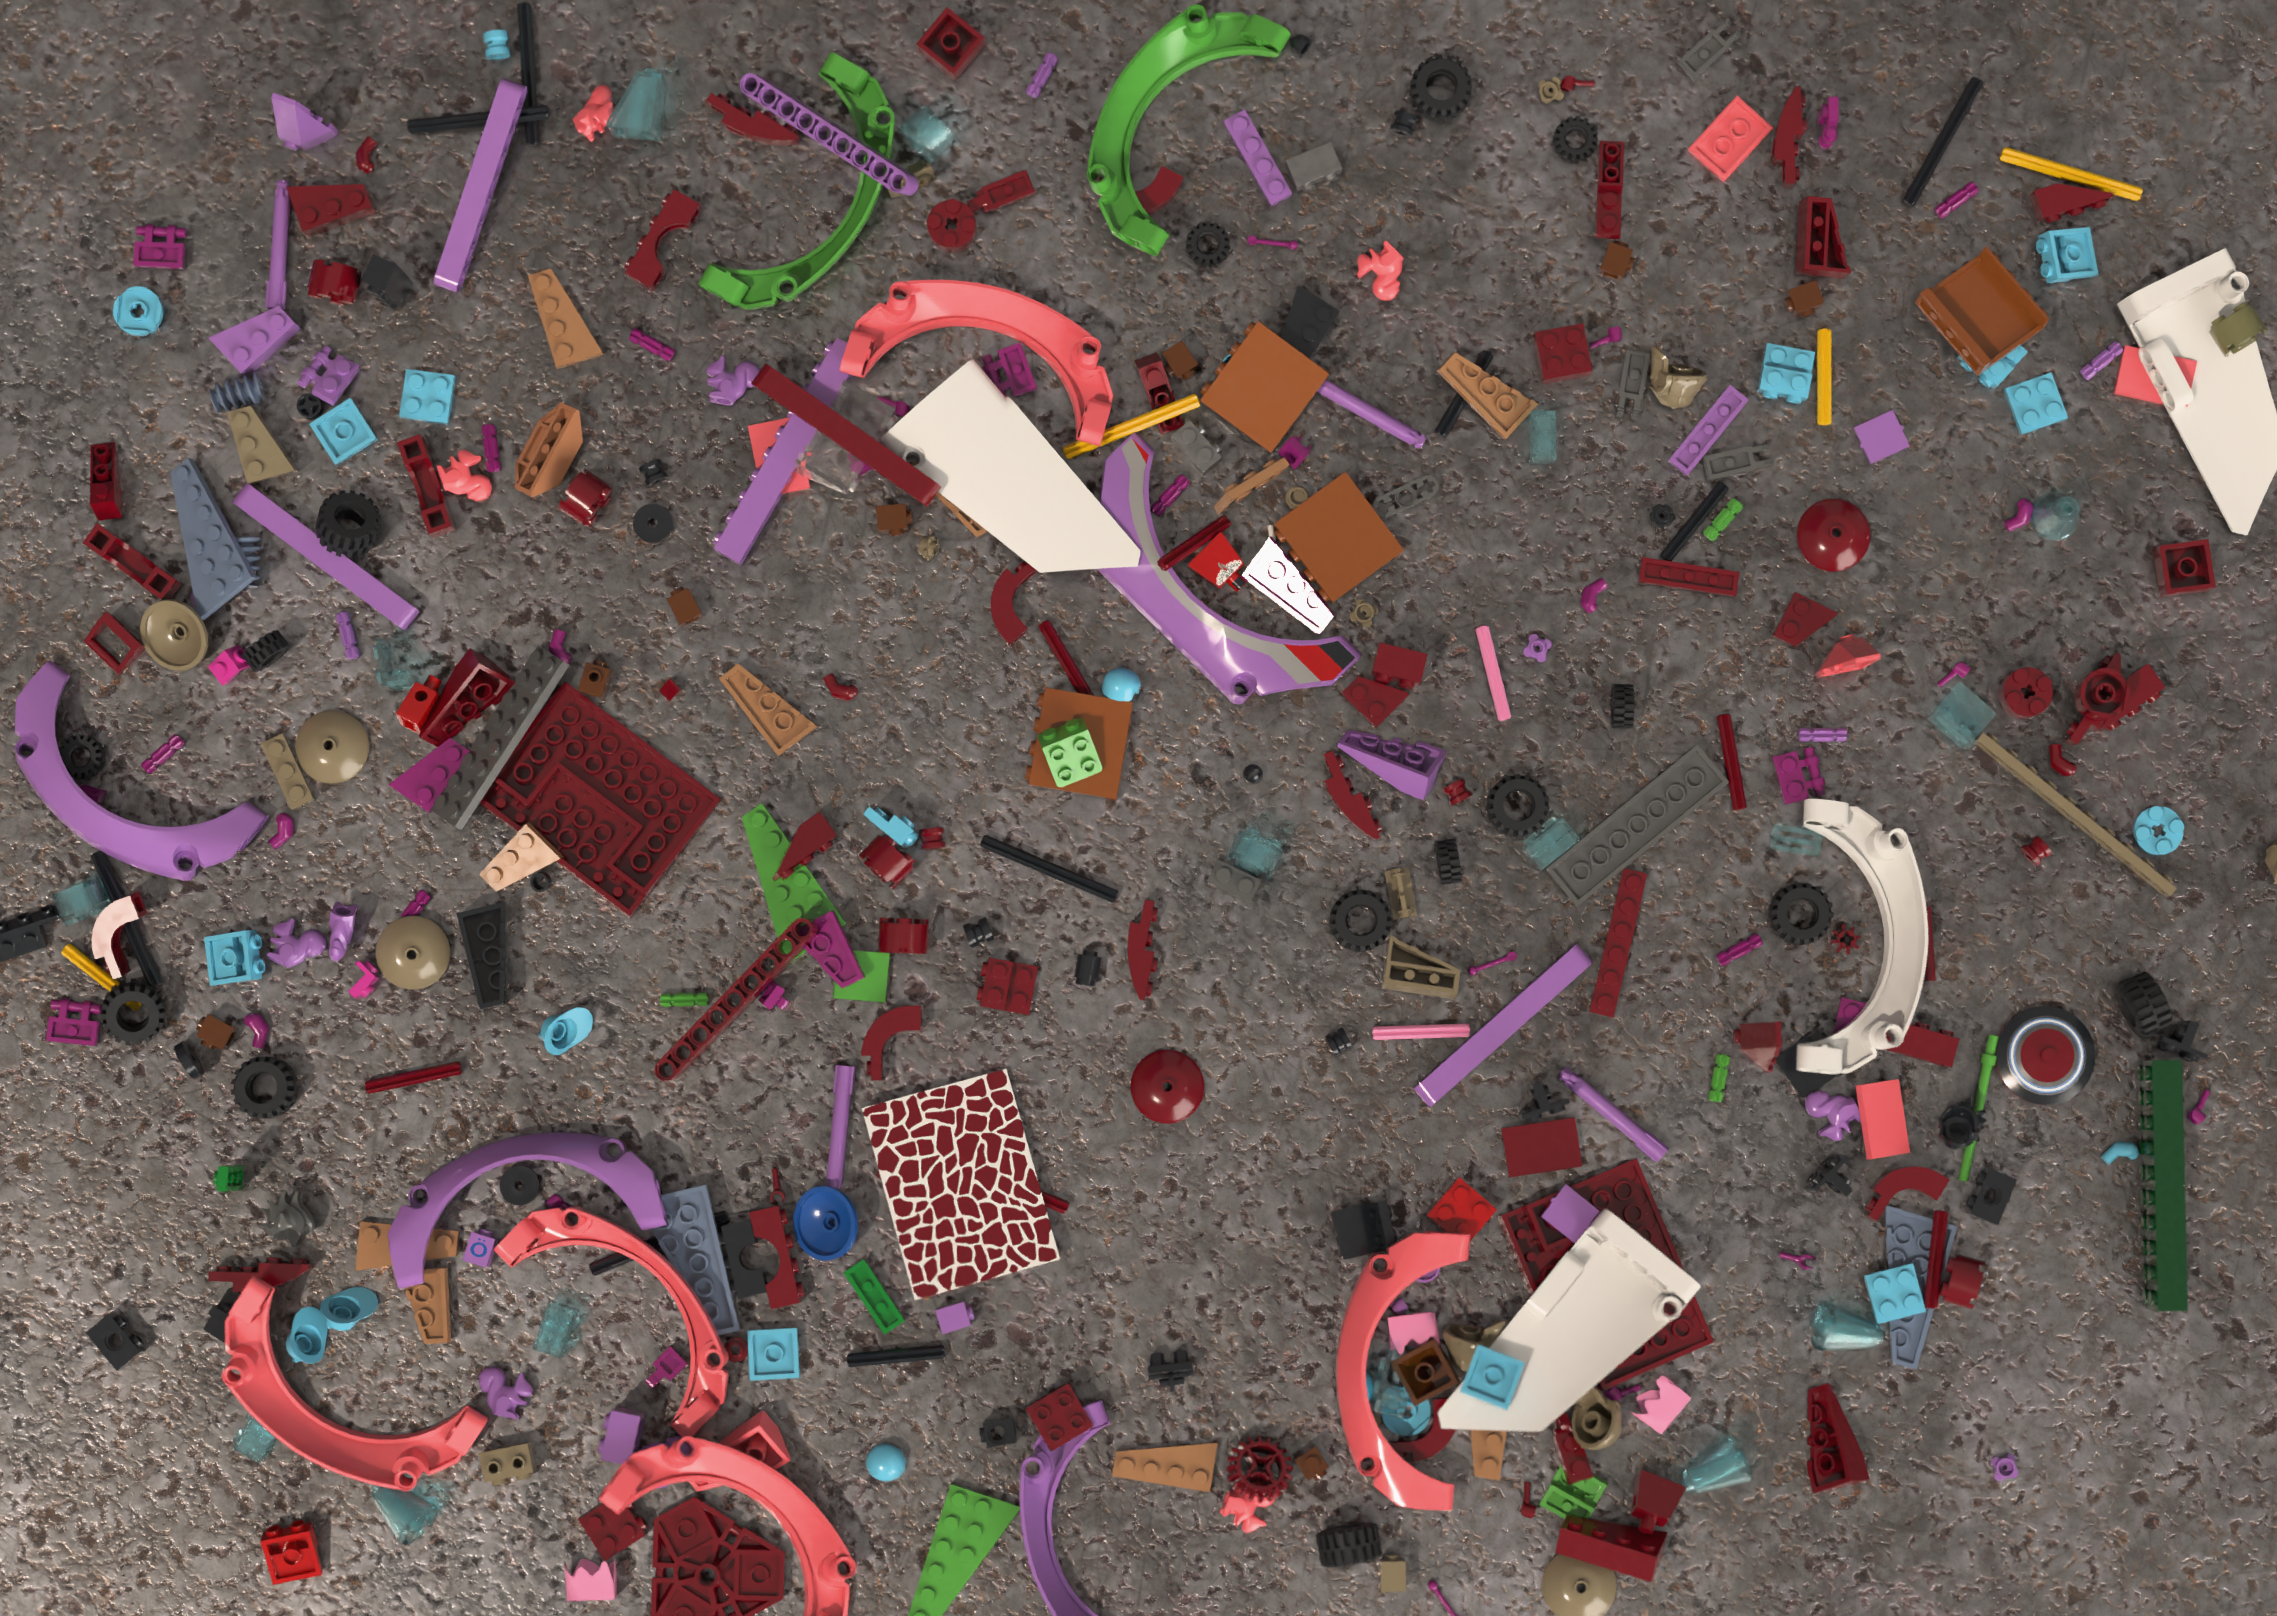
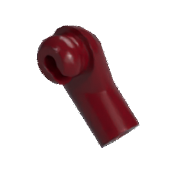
M369 136L366 137L355 153L357 168L360 171L363 170L364 173H370L374 169V163L370 161L369 154L377 145V142Z
M833 673L823 678L824 683L835 699L849 701L858 694L856 686L852 684L849 686L839 684Z
M2049 745L2052 769L2062 776L2074 775L2077 767L2073 762H2069L2062 757V745Z

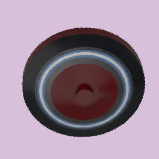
M2038 1006L2025 1009L2014 1015L2004 1025L1998 1035L1995 1065L1999 1077L2009 1091L2026 1102L2038 1105H2053L2065 1102L2076 1096L2086 1086L2092 1075L2095 1065V1047L2092 1037L2086 1026L2076 1016L2066 1010L2052 1006Z

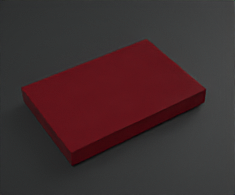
M1575 1117L1501 1128L1508 1177L1582 1167Z

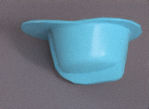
M575 1007L562 1015L556 1014L547 1017L541 1026L538 1036L544 1041L548 1053L560 1055L585 1039L592 1029V1014L583 1007Z
M353 1287L325 1298L321 1302L320 1311L326 1319V1327L328 1329L333 1328L339 1331H347L352 1329L359 1320L374 1313L378 1306V1299L376 1294L367 1288Z
M304 1307L295 1314L291 1333L286 1340V1349L293 1358V1362L303 1361L308 1364H314L319 1362L324 1355L328 1328L326 1327L325 1317L315 1307Z

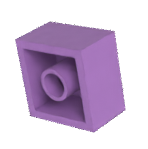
M616 1407L609 1414H606L603 1428H606L607 1432L606 1436L601 1438L598 1453H602L601 1460L623 1464L630 1455L638 1452L646 1418L645 1412Z

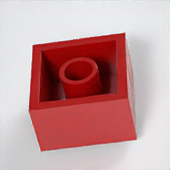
M1456 1177L1428 1210L1426 1215L1445 1232L1470 1234L1471 1241L1497 1209L1460 1177Z

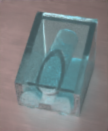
M645 68L644 71L636 72L607 120V128L613 137L661 142L667 83L663 74L659 73V70Z

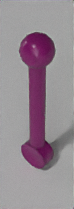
M1250 235L1247 239L1248 244L1251 246L1257 243L1285 246L1292 250L1298 247V243L1295 240L1290 242L1257 239L1254 235Z
M1512 951L1507 956L1480 966H1470L1468 973L1473 976L1480 970L1508 960L1515 961L1517 954Z
M1434 1580L1429 1581L1428 1588L1435 1592L1451 1616H1459L1455 1614L1437 1588V1582Z

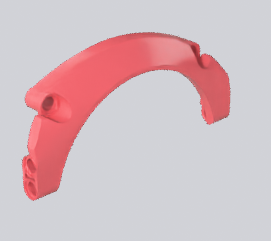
M898 281L890 287L887 304L878 303L856 322L855 328L850 333L840 365V372L860 378H865L874 364L895 345L925 331L952 326H967L992 330L1007 335L1023 343L1041 356L1062 381L1073 406L1076 440L1096 446L1101 445L1112 407L1113 393L1104 367L1097 366L1101 350L1100 341L1063 314L1036 300L1004 288L968 281ZM896 295H902V296H904L905 298H903V299H898V298H896L895 296H896ZM1089 349L1094 353H1086L1084 350Z
M572 1206L566 1210L562 1207L531 1212L494 1248V1251L511 1268L525 1258L550 1248L567 1245H590L606 1248L635 1260L647 1268L667 1288L685 1322L691 1355L687 1389L678 1412L669 1425L682 1438L686 1436L693 1437L726 1401L728 1371L723 1368L728 1361V1352L723 1347L716 1328L696 1293L663 1255L635 1234L606 1218L584 1210L580 1206ZM570 1212L576 1213L579 1218L576 1225L572 1224L568 1219ZM714 1352L720 1356V1364L712 1363L710 1360L711 1353Z
M1436 1231L1413 1232L1389 1246L1388 1254L1381 1252L1371 1254L1354 1286L1343 1318L1336 1356V1388L1345 1438L1357 1470L1362 1475L1373 1476V1485L1397 1506L1413 1509L1452 1510L1454 1484L1440 1481L1414 1468L1392 1449L1382 1435L1371 1412L1367 1396L1366 1361L1368 1349L1375 1328L1384 1311L1403 1289L1430 1271L1469 1259L1470 1234ZM1378 1258H1383L1386 1262L1384 1269L1380 1271L1374 1270V1261ZM1365 1457L1373 1459V1464L1368 1469H1363L1360 1466L1362 1459Z
M255 1275L252 1276L225 1320L226 1352L233 1356L222 1373V1379L246 1410L273 1436L304 1458L335 1473L361 1482L403 1491L412 1490L423 1471L428 1475L437 1473L458 1463L462 1455L465 1456L488 1421V1417L468 1405L438 1425L422 1431L400 1435H378L352 1430L325 1418L312 1409L289 1385L277 1364L272 1350L269 1314L275 1288ZM232 1369L238 1370L241 1374H235ZM403 1473H408L413 1478H408Z
M686 1436L672 1443L669 1449L664 1444L630 1455L616 1471L598 1498L617 1514H620L640 1496L661 1486L678 1482H710L721 1484L746 1494L760 1503L774 1516L789 1536L796 1550L804 1578L805 1609L803 1616H847L849 1585L844 1581L851 1578L856 1571L855 1561L823 1513L796 1485L776 1470L753 1457L714 1442ZM681 1443L688 1445V1455H684L681 1452ZM840 1562L846 1567L844 1575L838 1571V1564Z

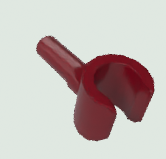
M1566 76L1561 80L1560 87L1561 91L1572 92L1574 86L1594 87L1595 81L1579 80L1573 76Z
M772 1169L773 1191L770 1195V1201L774 1204L773 1195L779 1193L782 1196L783 1203L786 1194L780 1188L778 1169Z
M1524 1482V1498L1520 1513L1524 1517L1533 1518L1536 1506L1529 1504L1530 1482Z

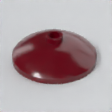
M1825 499L1809 507L1800 518L1796 531L1797 545L1802 556L1812 566L1827 572H1840L1853 567L1864 557L1870 544V527L1865 515L1854 504L1842 499ZM1833 529H1838L1840 531L1839 537H1834L1832 535Z
M1176 1050L1153 1052L1143 1058L1133 1072L1130 1085L1132 1099L1138 1110L1152 1121L1164 1124L1180 1122L1191 1116L1202 1101L1204 1095L1202 1072L1195 1061L1182 1052ZM1165 1082L1172 1084V1089L1168 1092L1164 1091L1162 1087Z

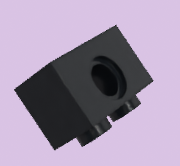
M1985 1167L1983 1171L1980 1170L1975 1179L1976 1190L1974 1194L1970 1193L1965 1207L1968 1208L1966 1213L1990 1224L1999 1225L2017 1179L1991 1168ZM1990 1188L1994 1191L1995 1196L1991 1202H1986L1984 1192Z
M114 1312L106 1315L89 1329L86 1334L114 1369L119 1371L123 1370L146 1350L142 1346L144 1344L142 1339L136 1333L132 1334L126 1327L128 1326L126 1319L121 1314L117 1315ZM116 1333L120 1334L123 1339L120 1347L113 1343V1336Z

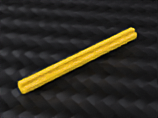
M2004 147L2001 151L2000 160L2104 192H2110L2134 201H2138L2142 195L2143 189L2132 184L2012 148Z
M1192 394L1105 429L1100 446L1078 440L1064 446L1063 453L1067 459H1071L1134 432L1199 407V398L1196 394Z

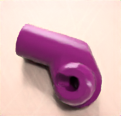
M2020 499L2017 503V515L2004 521V526L2008 532L2029 523L2034 506L2028 499Z
M1602 577L1586 586L1582 591L1580 603L1587 613H1592L1597 609V594L1608 588Z
M555 629L549 645V652L569 664L571 654L565 652L562 646L566 632Z
M287 813L278 814L276 817L278 833L268 840L275 850L293 835V820Z
M249 1013L245 1016L244 1022L255 1033L252 1046L264 1049L269 1027L259 1014Z

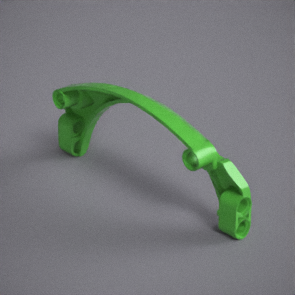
M1194 4L1161 28L1131 59L1116 80L1102 108L1094 131L1087 168V179L1094 193L1102 196L1097 203L1113 235L1125 243L1153 256L1159 254L1170 236L1142 207L1135 194L1130 173V153L1133 137L1139 121L1152 100L1174 79L1206 62L1238 55L1278 57L1291 36L1285 27L1256 14H1252L1249 17L1239 12L1213 13L1211 17H1208L1203 6ZM1197 18H1201V20H1199V21H1196V22L1193 21V20H1195V19H1197ZM1099 177L1103 178L1101 181H1095Z
M830 52L818 73L819 76L839 95L854 121L858 138L890 159L895 117L893 111L889 108L888 101L877 79L870 77V74L859 66ZM881 115H888L891 118L884 125L877 122ZM868 154L864 156V164L867 162ZM886 166L882 170L883 176L886 174L887 171ZM860 170L858 188L847 215L832 235L807 255L782 266L760 270H738L709 263L698 285L746 311L775 306L777 298L786 302L795 300L800 293L822 277L851 246L868 221L883 185ZM786 283L794 286L793 291L789 294L781 292V287Z

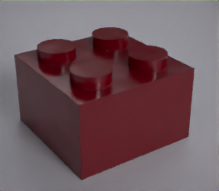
M948 7L945 8L916 43L917 51L954 81L958 79L986 45L985 37Z
M1583 323L1534 333L1533 343L1542 385L1590 376L1592 366Z
M2208 539L2160 545L2153 549L2160 598L2205 592L2216 588Z
M1380 642L1376 650L1370 676H1374V681L1389 684L1390 681L1399 683L1398 687L1413 690L1414 687H1418L1421 683L1428 654Z

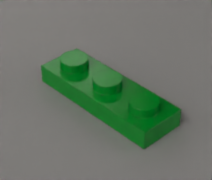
M245 1165L218 1166V1170H215L213 1176V1184L217 1185L216 1191L242 1190Z
M865 1258L844 1272V1275L884 1335L906 1321Z

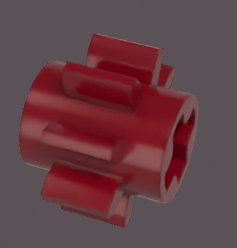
M1842 924L1840 925V932L1836 930L1831 931L1835 937L1829 943H1835L1837 946L1835 949L1836 953L1844 949L1845 954L1849 955V948L1859 949V946L1855 943L1861 936H1855L1853 933L1855 930L1854 926L1846 930L1845 925ZM1844 934L1846 937H1850V941L1847 944L1840 942V938Z

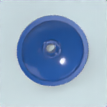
M819 1186L808 1190L799 1199L794 1210L793 1228L799 1245L809 1256L818 1260L829 1261L842 1257L850 1250L856 1239L858 1221L852 1202L842 1191L831 1186Z

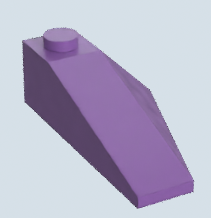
M1352 730L1346 731L1337 746L1401 792L1422 800L1426 798L1433 788L1447 753L1445 750L1424 742L1416 741L1415 745L1401 743L1400 738L1393 737V741L1379 739V736L1376 734Z

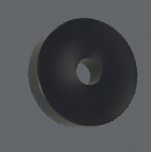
M644 505L634 516V531L641 540L647 543L657 544L663 542L670 536L673 530L672 516L661 505ZM651 520H657L655 528L649 527Z
M185 1041L176 1044L174 1051L185 1071L193 1079L202 1076L204 1069L192 1048Z
M520 1165L509 1168L500 1180L502 1196L506 1201L514 1205H525L532 1202L540 1191L539 1176L533 1169L527 1166ZM518 1181H522L524 1183V1188L522 1190H518L516 1188V1183Z

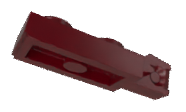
M1023 170L981 187V190L976 192L977 197L967 201V206L973 212L983 209L984 213L992 212L1035 194V190L1027 171Z
M1562 1413L1554 1420L1557 1429L1553 1430V1441L1567 1483L1570 1485L1592 1479L1593 1474L1585 1449L1581 1448L1574 1439L1572 1425L1567 1413Z

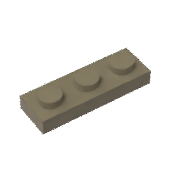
M282 733L261 743V747L291 810L298 809L314 801L315 798L285 734Z

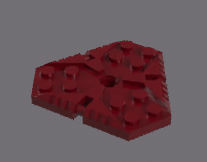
M694 1496L654 1518L652 1568H656L655 1576L652 1577L651 1616H753L784 1599L785 1551L752 1532L747 1527L741 1528L736 1525L734 1519ZM729 1532L737 1536L734 1544L726 1539ZM665 1568H673V1576H665ZM705 1568H711L715 1572V1579L713 1581H707L703 1578L702 1571ZM731 1604L734 1612L727 1614L724 1607Z

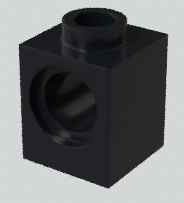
M1013 1416L984 1421L983 1427L979 1428L981 1442H986L987 1448L1017 1443ZM994 1426H1001L1005 1431L1004 1437L1001 1439L993 1438L991 1429Z

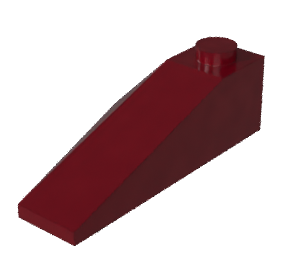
M469 648L455 666L419 737L439 747L449 738L461 732L463 726L473 718L477 720L481 717V712L492 704L496 706L500 703L503 696L516 683L515 680L488 657Z
M1781 1022L1737 1024V1029H1733L1734 1044H1738V1050L1763 1073H1771L1773 1071V1065L1776 1063L1775 1057H1778L1782 1047Z
M1827 1383L1809 1389L1808 1421L1811 1423V1437H1807V1445H1810V1460H1807V1471L1813 1493L1848 1487L1870 1480L1864 1455L1831 1384Z

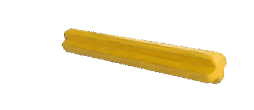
M1819 329L1817 332L1818 425L1831 424L1830 329Z
M67 944L61 952L63 956L109 992L115 984L117 986L120 985L117 979H113L107 971L72 944ZM137 1001L125 1002L133 1011H138L143 1006L142 1003Z

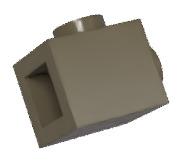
M1398 1554L1385 1555V1559H1379L1381 1592H1406L1405 1559H1400Z

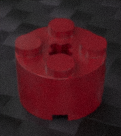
M956 199L942 201L933 207L927 218V229L930 239L939 250L949 253H960L967 250L973 244L977 233V224L973 211L965 203ZM949 223H952V224H955V223H956L957 229H956V230H953L952 228L948 229V224H949Z
M313 260L307 295L317 299H322V296L330 298V303L344 306L345 303L353 304L356 301L362 272H357L358 269L332 261V264L324 265L325 260Z
M585 468L584 473L580 472L565 492L567 500L563 501L561 499L558 509L581 525L591 527L597 518L596 512L600 507L604 509L611 499V485Z
M2024 667L2011 672L2003 678L1998 688V699L2004 711L2018 719H2026L2042 713L2049 706L2053 697L2051 679L2042 671L2032 667ZM2025 688L2027 689V692L2030 694V696L2024 698V693L2021 692V690Z
M2101 668L2083 676L2076 686L2075 702L2077 709L2086 717L2094 720H2106L2114 717L2127 707L2131 694L2130 687L2123 676L2114 669ZM2102 689L2103 694H2107V697L2103 699L2098 695V691Z
M878 834L858 857L859 859L866 858L867 860L864 864L881 881H890L891 884L888 887L894 890L914 869L912 865L915 861L905 851L899 852L895 848L897 843L890 836H880Z
M879 918V952L927 954L929 919H914V924H912V919L897 918L896 923H894V918Z
M1955 1253L1954 1257H1949L1945 1271L1949 1272L1947 1281H1942L1939 1295L1943 1296L1942 1301L1973 1309L1974 1305L1970 1304L1971 1299L1977 1300L1984 1272L1979 1271L1980 1265L1985 1266V1261Z

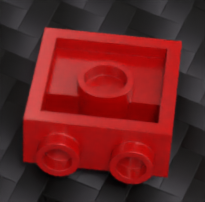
M297 1520L292 1522L290 1527L281 1528L280 1525H273L268 1527L266 1532H263L260 1542L273 1585L322 1575L323 1569L317 1551L318 1542L312 1522L305 1523L304 1520Z

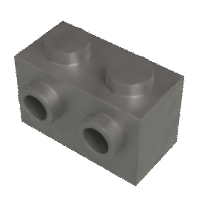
M1331 142L1287 159L1285 162V167L1296 192L1300 190L1303 193L1316 188L1317 183L1325 181V183L1333 182L1339 178L1338 175L1342 172V167Z
M1189 420L1171 435V440L1203 477L1221 462L1222 457L1220 453L1222 451L1214 441L1208 442L1204 437L1206 432L1199 423L1193 424Z

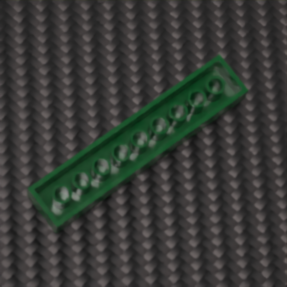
M2182 1060L2141 1061V1066L2137 1068L2138 1080H2141V1090L2138 1091V1104L2142 1105V1115H2139L2138 1118L2139 1130H2142V1140L2139 1141V1153L2143 1155V1165H2140L2139 1174L2144 1185V1190L2140 1191L2141 1205H2144V1215H2141V1228L2145 1230V1240L2141 1241V1251L2145 1255V1264L2142 1265V1278L2146 1279V1289H2143L2142 1300L2143 1304H2146V1309L2154 1311H2188Z

